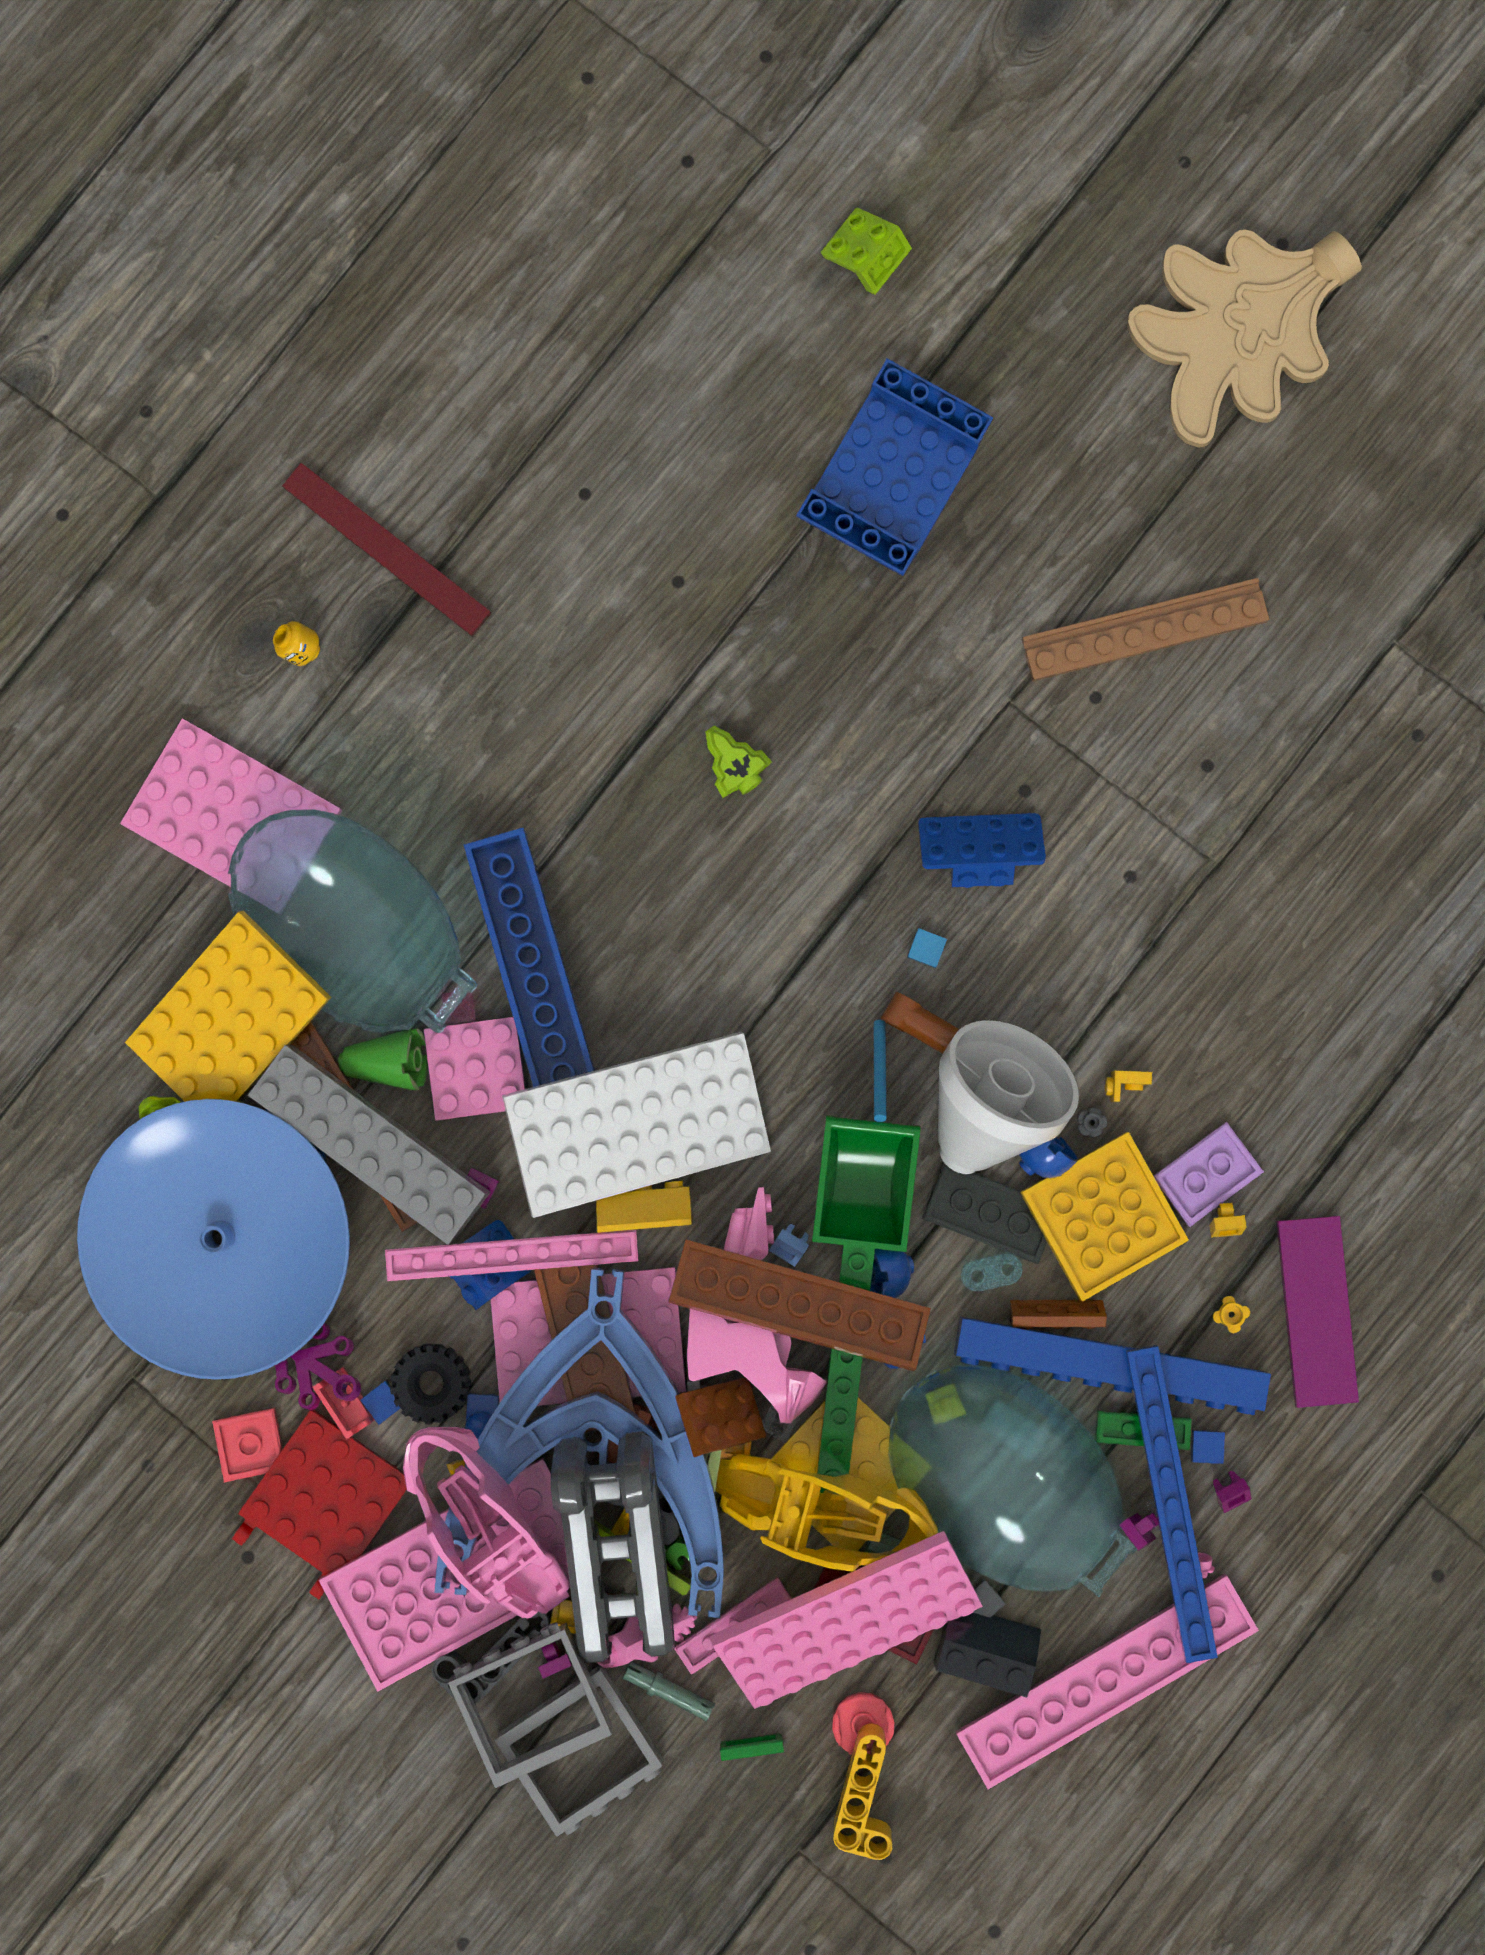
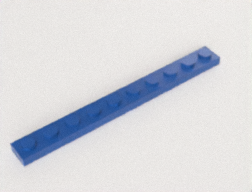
M1153 1345L1126 1350L1184 1660L1186 1663L1218 1658L1159 1347Z

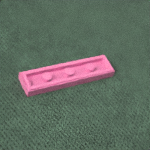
M777 1576L721 1614L720 1618L714 1619L677 1644L674 1649L692 1675L719 1657L712 1646L709 1636L789 1601L792 1597Z

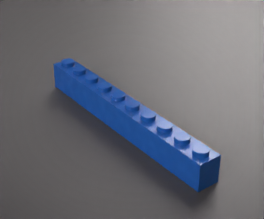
M960 1317L954 1354L960 1356V1362L979 1365V1360L991 1362V1368L1009 1371L1010 1366L1021 1367V1373L1040 1376V1372L1044 1371L1053 1373L1052 1379L1071 1382V1377L1083 1378L1084 1385L1101 1387L1102 1382L1114 1384V1390L1132 1393L1133 1387L1126 1350L1137 1348ZM1160 1353L1167 1394L1175 1395V1401L1193 1404L1194 1399L1205 1400V1406L1223 1410L1225 1404L1237 1406L1236 1412L1255 1415L1256 1410L1265 1411L1271 1377L1270 1373Z

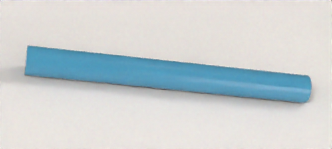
M876 1020L873 1023L874 1120L876 1122H884L887 1119L886 1022Z

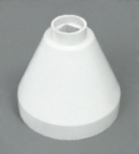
M977 1021L959 1029L942 1054L939 1064L938 1142L943 1162L958 1173L971 1174L975 1171L992 1167L1057 1137L1075 1113L1079 1100L1076 1080L1066 1062L1042 1039L1025 1029L1009 1023Z

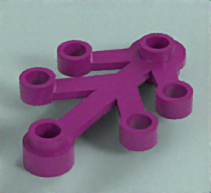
M327 1323L323 1324V1331L320 1335H314V1339L322 1341L329 1336L330 1327ZM338 1336L332 1342L303 1350L300 1349L290 1356V1358L295 1360L300 1390L298 1403L302 1408L314 1410L320 1403V1398L312 1388L310 1371L333 1386V1393L337 1398L344 1401H353L359 1396L361 1384L357 1378L347 1374L340 1375L317 1360L334 1354L348 1356L354 1348L351 1339L345 1336ZM346 1341V1348L340 1351L339 1346L341 1342ZM286 1359L275 1365L277 1377L275 1388L280 1393L291 1394L296 1389L297 1383L295 1378L289 1375ZM288 1379L289 1385L286 1389H283L282 1384L284 1380ZM352 1383L353 1390L350 1394H347L346 1388ZM312 1395V1403L306 1405V1398Z

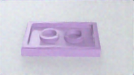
M1224 1122L1153 1176L1186 1225L1191 1227L1264 1171L1229 1124Z

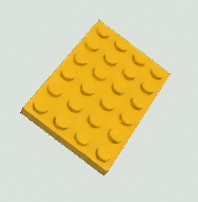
M243 910L233 917L125 1043L184 1102L201 1099H223L239 1102L265 1073L284 1045H290L332 997Z

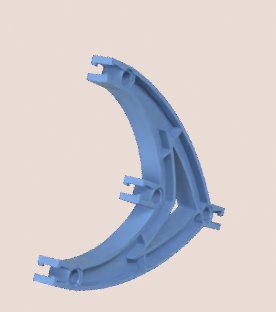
M593 1267L591 1270L588 1308L557 1334L518 1377L479 1436L478 1443L480 1448L476 1452L509 1485L529 1464L555 1447L562 1439L579 1437L588 1444L587 1451L599 1452V1465L607 1464L609 1440L618 1445L619 1439L625 1433L643 1431L651 1436L657 1486L665 1496L678 1521L689 1554L692 1577L688 1615L697 1616V1611H701V1604H696L698 1590H712L715 1593V1606L712 1605V1609L708 1610V1617L720 1618L724 1576L722 1532L716 1495L705 1455L693 1457L675 1398L676 1395H679V1392L649 1343L621 1310L624 1270L612 1269V1275L617 1277L614 1295L598 1292V1277L604 1275V1270ZM600 1301L609 1302L613 1307V1314L609 1317H601L596 1311L597 1303ZM602 1340L635 1384L648 1406L661 1435L652 1426L638 1417L636 1413L599 1391L565 1402L529 1423H526V1420L559 1378L589 1349ZM589 1428H596L601 1432L602 1439L597 1443H591L586 1440L585 1431ZM449 1507L445 1523L452 1532L454 1544L461 1546L464 1555L460 1558L463 1562L473 1554L476 1538L472 1540L467 1538L460 1521ZM439 1555L434 1593H444L446 1588H450V1582L444 1581L447 1566ZM709 1566L716 1571L717 1575L714 1579L706 1581L700 1577L699 1571ZM460 1584L458 1588L455 1587L454 1594L467 1595L469 1590Z

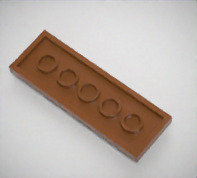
M598 1264L534 1270L551 1339L588 1308L591 1270L593 1267L599 1268ZM599 1276L598 1292L606 1294L602 1277ZM598 1302L596 1305L597 1313L601 1317L611 1316L608 1302ZM602 1340L589 1349L561 1376L567 1402L599 1391L636 1413L626 1371ZM589 1428V1429H587L585 1432H589V1431H593V1430H597V1429H596V1428Z

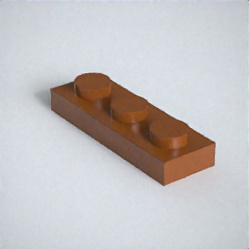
M1010 1300L1012 1327L1023 1329L1034 1327H1051L1054 1329L1065 1327H1082L1085 1329L1106 1327L1107 1315L1103 1300H1084L1083 1302L1080 1300Z

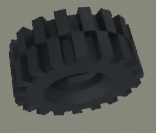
M438 1343L423 1344L407 1352L396 1363L394 1373L391 1374L390 1381H392V1387L390 1392L391 1395L394 1394L395 1400L393 1402L396 1407L399 1406L403 1410L401 1413L405 1417L410 1416L413 1418L412 1421L417 1423L420 1421L425 1422V1424L440 1423L452 1417L463 1407L470 1393V1370L468 1366H465L464 1358L461 1355L458 1356L451 1347L446 1348L443 1344ZM427 1371H435L443 1379V1388L436 1395H427L420 1389V1377Z

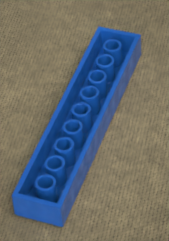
M519 828L464 844L533 1087L595 1071L526 831L524 828Z

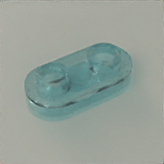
M999 1254L967 1262L961 1269L960 1278L966 1288L978 1292L1016 1283L1022 1275L1023 1268L1020 1260L1014 1255ZM1004 1264L1012 1266L1013 1271L1010 1275L1002 1273V1266ZM975 1270L982 1272V1279L978 1282H974L971 1278V1274Z

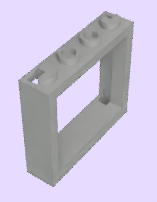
M557 1622L547 1625L540 1630V1635L529 1639L528 1636L521 1637L511 1643L512 1648L503 1652L495 1649L482 1656L483 1661L473 1666L470 1662L462 1664L453 1670L454 1674L449 1679L450 1689L495 1788L612 1735L613 1725L583 1659L579 1657L578 1647L567 1623L558 1626ZM561 1639L597 1720L526 1752L509 1762L501 1764L465 1682Z
M600 1665L589 1672L595 1688L600 1686L646 1757L647 1762L562 1819L558 1817L531 1773L519 1777L556 1837L563 1832L569 1835L582 1825L580 1821L590 1814L592 1817L600 1815L608 1808V1802L616 1797L619 1800L627 1797L634 1791L635 1788L633 1786L643 1779L645 1782L652 1780L661 1772L659 1768L663 1766V1757L606 1669ZM579 1679L497 1733L494 1741L508 1762L519 1756L512 1745L514 1742L586 1695Z

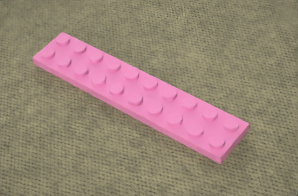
M1226 1574L1204 1585L1217 1655L1259 1631ZM1172 1604L1030 1687L1028 1697L1016 1695L955 1732L987 1789H990L1208 1660L1192 1663L1185 1662L1175 1607Z

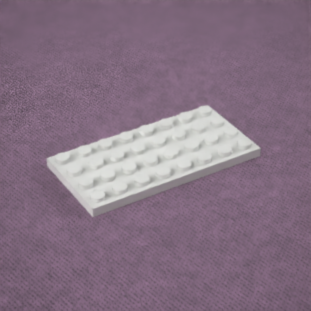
M743 1032L502 1095L530 1213L533 1218L771 1152Z

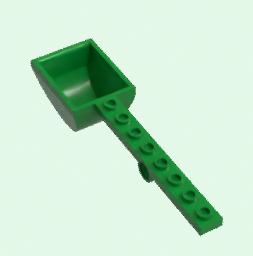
M826 1115L812 1242L843 1245L839 1283L870 1291L875 1249L907 1252L921 1126ZM832 1348L828 1365L827 1390L817 1474L837 1477L849 1474L862 1357ZM821 1487L820 1493H824L828 1489Z

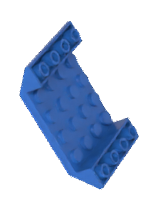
M887 358L873 381L871 392L815 489H811L796 517L903 576L919 553L974 457L993 417Z

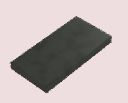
M945 1163L943 1164L922 1219L1035 1264H1039L1047 1244L1043 1233L1020 1194L1021 1191L976 1173H958L949 1168Z

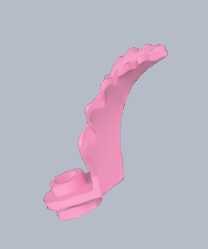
M679 1604L673 1606L672 1616L675 1641L682 1642L684 1637L681 1633L685 1635L691 1633L690 1628L695 1627L694 1621L697 1619V1616L688 1615V1608L684 1606L683 1610H681ZM629 1617L620 1632L609 1635V1641L612 1642V1654L605 1661L597 1663L603 1668H614L626 1665L633 1660L652 1663L658 1659V1656L651 1657L643 1651L644 1637L643 1631L639 1629V1620L637 1617Z

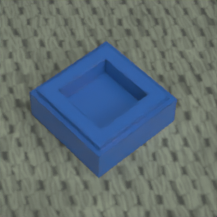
M387 1380L360 1400L378 1425L400 1409L393 1402L395 1397L394 1394L391 1395V1386Z
M1192 1430L1191 1462L1224 1464L1225 1432Z

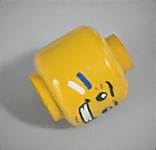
M291 621L281 625L275 631L273 644L275 652L280 658L296 666H304L317 658L320 652L319 636L314 630L299 622Z

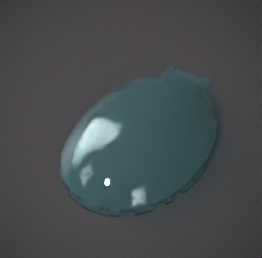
M315 809L288 810L270 815L256 823L239 841L232 855L228 874H231V892L228 893L233 916L244 910L332 997L321 1010L333 1016L335 1021L342 1024L347 1022L362 1027V1030L385 1033L387 1031L410 1030L421 1020L434 1032L441 1033L446 1027V1020L467 993H471L477 988L478 984L460 968L461 957L458 939L450 916L433 887L400 851L360 823L338 814ZM452 980L456 982L458 986L436 1014L430 1010L431 1006L437 1001Z
M956 1365L955 1367L937 1370L920 1379L902 1397L894 1411L889 1427L888 1454L891 1472L894 1475L898 1489H913L922 1498L938 1528V1533L945 1531L959 1560L973 1570L997 1582L1019 1589L1042 1592L1068 1590L1080 1582L1099 1598L1103 1593L1102 1587L1129 1553L1134 1554L1137 1548L1120 1533L1121 1527L1119 1525L1123 1522L1124 1518L1121 1494L1114 1472L1098 1443L1079 1420L1053 1396L1028 1380L1004 1370L980 1365ZM1116 1540L1120 1544L1095 1577L1090 1580L1086 1576L1102 1560Z

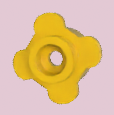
M1226 1296L1222 1300L1223 1305L1219 1311L1213 1313V1320L1216 1323L1225 1325L1229 1332L1237 1333L1240 1331V1326L1244 1323L1245 1319L1250 1316V1310L1247 1306H1241L1236 1303L1234 1297ZM1229 1312H1233L1234 1317L1230 1318Z

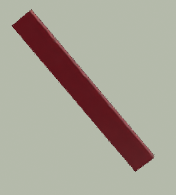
M300 463L282 485L287 492L473 637L491 615L487 608L304 464Z

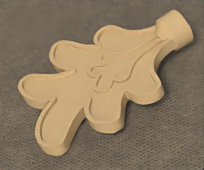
M1239 230L1229 239L1225 249L1224 259L1226 265L1215 263L1197 251L1179 244L1172 245L1166 250L1162 266L1165 285L1175 300L1188 309L1189 312L1168 311L1148 304L1139 305L1129 313L1127 328L1134 343L1147 356L1163 364L1180 366L1170 395V417L1177 436L1186 444L1195 447H1205L1212 441L1219 407L1228 387H1230L1235 406L1244 416L1257 422L1268 423L1275 420L1281 410V371H1284L1291 379L1300 383L1314 382L1326 373L1329 361L1319 341L1316 326L1319 307L1329 293L1338 286H1342L1362 269L1356 251L1340 233L1332 231L1312 246L1311 249L1289 252L1271 246L1253 231Z

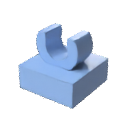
M790 1224L786 1230H781L768 1251L795 1267L809 1246L806 1243L809 1235L805 1232L801 1239L791 1234L795 1225Z

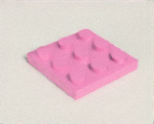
M513 1017L424 1029L435 1121L505 1112L502 1095L526 1089L519 1036Z

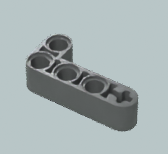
M538 1611V1613L532 1616L533 1618L540 1616L542 1621L540 1623L541 1626L536 1624L529 1631V1634L526 1633L525 1629L532 1618L518 1617L482 1656L495 1649H499L500 1652L508 1650L506 1639L509 1637L519 1639L524 1636L534 1638L540 1635V1630L550 1625V1612L542 1614ZM451 1651L435 1660L432 1666V1675L455 1699L448 1684L451 1675L454 1673L445 1674L442 1672L440 1662L444 1660L451 1661L455 1668L467 1663V1661L456 1651ZM482 1656L473 1665L483 1661ZM522 1657L500 1666V1671L497 1673L487 1672L465 1682L473 1683L477 1687L478 1694L471 1696L474 1704L479 1703Z

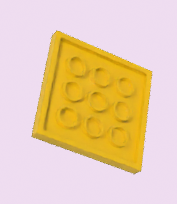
M1129 1132L1119 1135L1077 1159V1162L1061 1176L1044 1178L1020 1192L1076 1295L1082 1302L1189 1241Z
M858 1397L849 1475L871 1482L893 1493H896L897 1489L900 1488L914 1490L933 1469V1466ZM825 1400L770 1458L781 1468L817 1474ZM819 1493L816 1506H821L824 1493ZM875 1503L884 1510L888 1511L887 1518L895 1510L894 1508H889L882 1504ZM813 1519V1520H812V1524H811V1525H812L814 1528H815L817 1519ZM820 1533L834 1547L858 1551L867 1541L838 1534Z

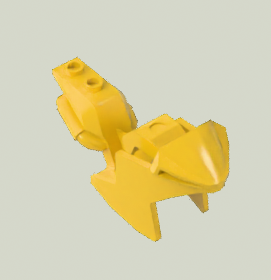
M745 1454L733 1455L731 1460L720 1459L715 1491L722 1495L720 1500L722 1511L750 1530H769L767 1537H760L762 1543L792 1558L830 1569L855 1571L861 1565H869L938 1534V1528L925 1502L913 1489L900 1488L897 1489L896 1493H893L849 1474L832 1477L781 1468L773 1459ZM823 1487L828 1490L824 1491L821 1506L819 1507L816 1505L820 1489ZM875 1503L889 1508L902 1509L910 1517L909 1528L905 1537L891 1551L868 1553L834 1546H826L818 1550L806 1548L813 1519H817L815 1528L820 1533L838 1534L856 1539L880 1542L888 1511Z

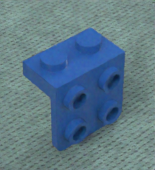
M495 1220L463 1243L511 1240L514 1238L502 1221ZM531 1270L449 1277L458 1284L465 1301L477 1310Z

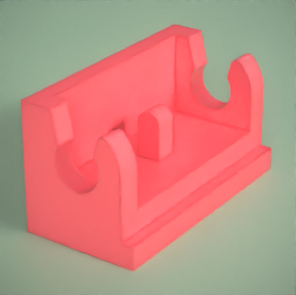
M344 1367L336 1371L340 1375H349ZM325 1380L312 1387L346 1440L375 1421L360 1401L363 1398L361 1392L355 1400L344 1401L334 1395L333 1386ZM352 1383L346 1388L347 1394H350L353 1390Z

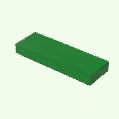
M1097 1410L1095 1442L1144 1446L1138 1413ZM1172 1416L1178 1449L1190 1450L1192 1419Z

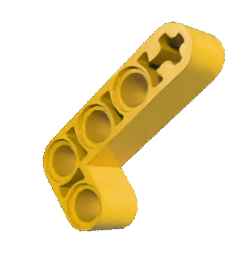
M869 1723L862 1726L857 1734L834 1819L833 1840L838 1849L844 1852L874 1860H882L888 1857L892 1851V1831L886 1822L868 1817L886 1752V1739L884 1730L879 1725ZM871 1740H876L872 1745L870 1755L867 1753V1744ZM866 1768L871 1771V1774L861 1777L856 1774V1771ZM852 1798H859L863 1803L859 1806H852L848 1801ZM843 1828H851L855 1833L847 1836L843 1835L840 1831ZM875 1836H881L885 1838V1841L875 1844L870 1839Z

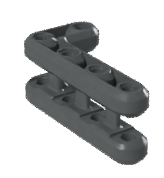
M643 1431L627 1432L619 1439L617 1463L592 1466L587 1461L588 1444L579 1437L562 1439L554 1448L550 1478L553 1508L561 1514L579 1657L588 1663L605 1661L612 1654V1642L609 1641L608 1635L609 1621L611 1619L637 1617L639 1620V1629L643 1631V1651L651 1657L668 1655L675 1648V1637L652 1438ZM620 1500L619 1502L625 1506L626 1513H629V1532L625 1535L601 1537L598 1524L595 1523L594 1519L595 1504L597 1502ZM630 1559L632 1570L636 1572L637 1578L635 1592L615 1595L606 1594V1585L601 1577L602 1563L604 1561Z

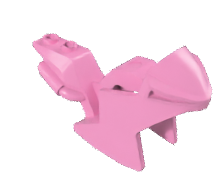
M764 1187L758 1188L753 1208H737L732 1213L724 1246L725 1251L757 1260H762L768 1255V1244H774L773 1225H767L766 1213H771L772 1207L771 1194H764ZM690 1309L687 1347L689 1380L696 1381L737 1370L758 1388L779 1414L780 1423L786 1424L792 1423L794 1419L811 1406L827 1383L813 1371L786 1367L792 1344L789 1336Z
M427 1427L414 1433L406 1443L403 1472L407 1491L415 1495L417 1494L426 1518L427 1535L437 1554L457 1580L482 1603H490L487 1595L492 1592L494 1600L498 1604L521 1618L529 1619L538 1611L546 1614L569 1597L567 1591L570 1588L567 1575L555 1555L543 1551L517 1508L512 1488L476 1452L480 1446L474 1433L469 1429L458 1427ZM437 1447L444 1448L449 1452L455 1451L460 1453L470 1469L468 1470L461 1465L455 1469L453 1475L447 1479L443 1478L437 1483L452 1512L460 1521L467 1538L472 1540L482 1533L486 1542L485 1546L463 1562L455 1552L452 1532L433 1504L423 1477L425 1463L429 1455ZM504 1517L512 1526L497 1536L491 1526Z

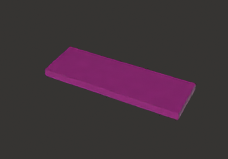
M1340 1216L1276 1221L1295 1407L1359 1403Z

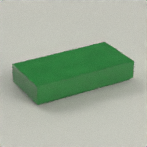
M780 1733L721 1741L720 1743L721 1761L784 1752L783 1738Z

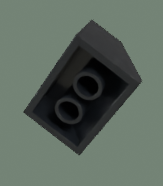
M973 1612L968 1616H961L948 1621L944 1625L934 1659L935 1669L942 1673L1028 1697L1037 1664L1041 1629L996 1615L987 1617Z

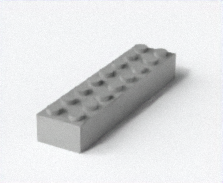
M284 1045L248 1094L249 1097L273 1115L293 1126L312 1144L447 1245L455 1242L491 1193L294 1045Z

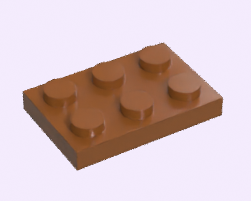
M746 1377L684 1392L675 1396L693 1457L767 1437L750 1382Z

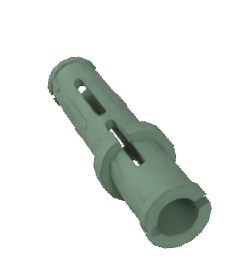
M634 1661L628 1664L625 1670L626 1673L622 1677L623 1680H627L646 1690V1694L651 1697L656 1695L703 1719L705 1722L708 1720L712 1713L711 1709L714 1708V1702H710L663 1678V1673L659 1671L654 1673L634 1663Z

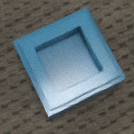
M918 928L907 958L936 968L947 939Z

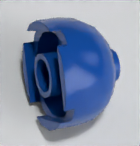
M1060 1136L1059 1139L1055 1137L1044 1144L1019 1154L1022 1159L1019 1165L1030 1176L1036 1173L1043 1178H1056L1067 1172L1077 1162L1078 1158L1073 1149Z
M875 1249L870 1291L893 1298L902 1295L910 1283L911 1274L914 1273V1263L911 1256L900 1251Z

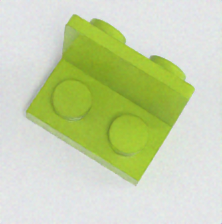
M855 208L823 248L821 254L825 259L855 272L866 291L876 295L912 248L899 226L865 210Z

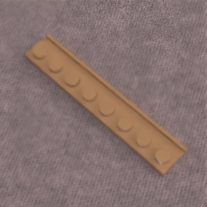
M1255 578L1025 636L1021 640L1024 645L1033 682L1267 623L1270 619L1262 591H1260L1259 579Z

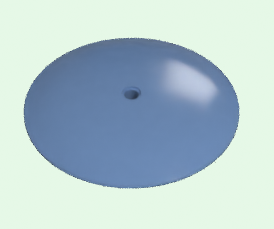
M201 1099L173 1104L143 1117L126 1129L110 1145L94 1168L85 1188L78 1218L77 1244L81 1271L89 1295L106 1324L122 1342L147 1361L163 1369L184 1376L217 1380L248 1376L269 1369L289 1358L314 1337L329 1317L341 1293L349 1261L350 1233L345 1202L339 1185L330 1167L306 1137L281 1118L261 1108L231 1100ZM214 1230L218 1231L222 1236L221 1245L216 1244L213 1240Z

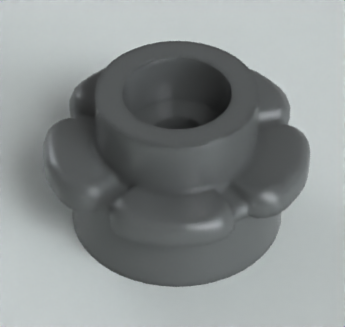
M1090 1107L1087 1111L1082 1110L1077 1117V1128L1084 1136L1089 1135L1091 1138L1099 1137L1102 1135L1103 1129L1107 1127L1106 1116L1102 1115L1101 1110L1095 1107ZM1090 1120L1095 1121V1124L1093 1126L1089 1124Z

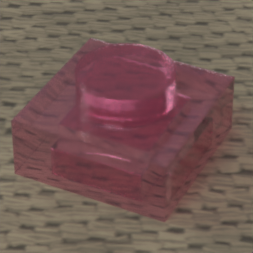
M473 990L441 994L446 1025L477 1021Z

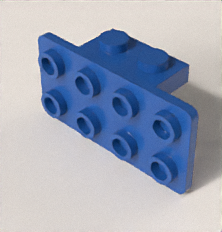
M1037 813L921 818L918 823L922 866L925 869L952 868V887L970 888L973 886L999 887L1013 885L1015 866L1042 865L1045 863L1046 854L1041 817Z

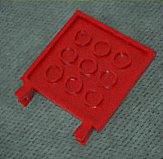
M310 1410L238 1514L245 1521L236 1531L232 1540L242 1546L257 1527L321 1571L320 1577L363 1554L407 1490L404 1472L351 1436L346 1440L338 1426L315 1410ZM319 1578L309 1591L318 1600L324 1593Z

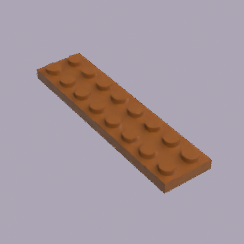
M685 1240L668 1303L911 1371H915L917 1368L931 1310L929 1307L690 1240Z

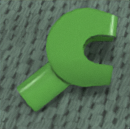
M678 1537L670 1546H664L666 1559L677 1571L681 1570L685 1564L681 1556H685L690 1561L684 1537Z

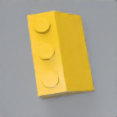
M683 1181L664 1182L665 1188L652 1189V1185L596 1200L597 1233L692 1225L690 1186L683 1187Z

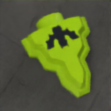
M712 726L705 731L708 750L715 758L712 766L717 777L715 786L722 798L738 789L742 795H745L763 781L759 774L772 761L762 750L754 751L747 743L736 742L728 732L716 726Z

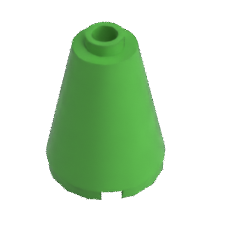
M410 1028L346 1046L343 1053L339 1054V1068L346 1077L407 1090H420L418 1086H424L428 1073L427 1055H422L421 1046H426L425 1038L418 1028Z

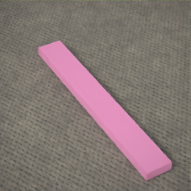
M636 1230L385 1250L387 1281L639 1261Z

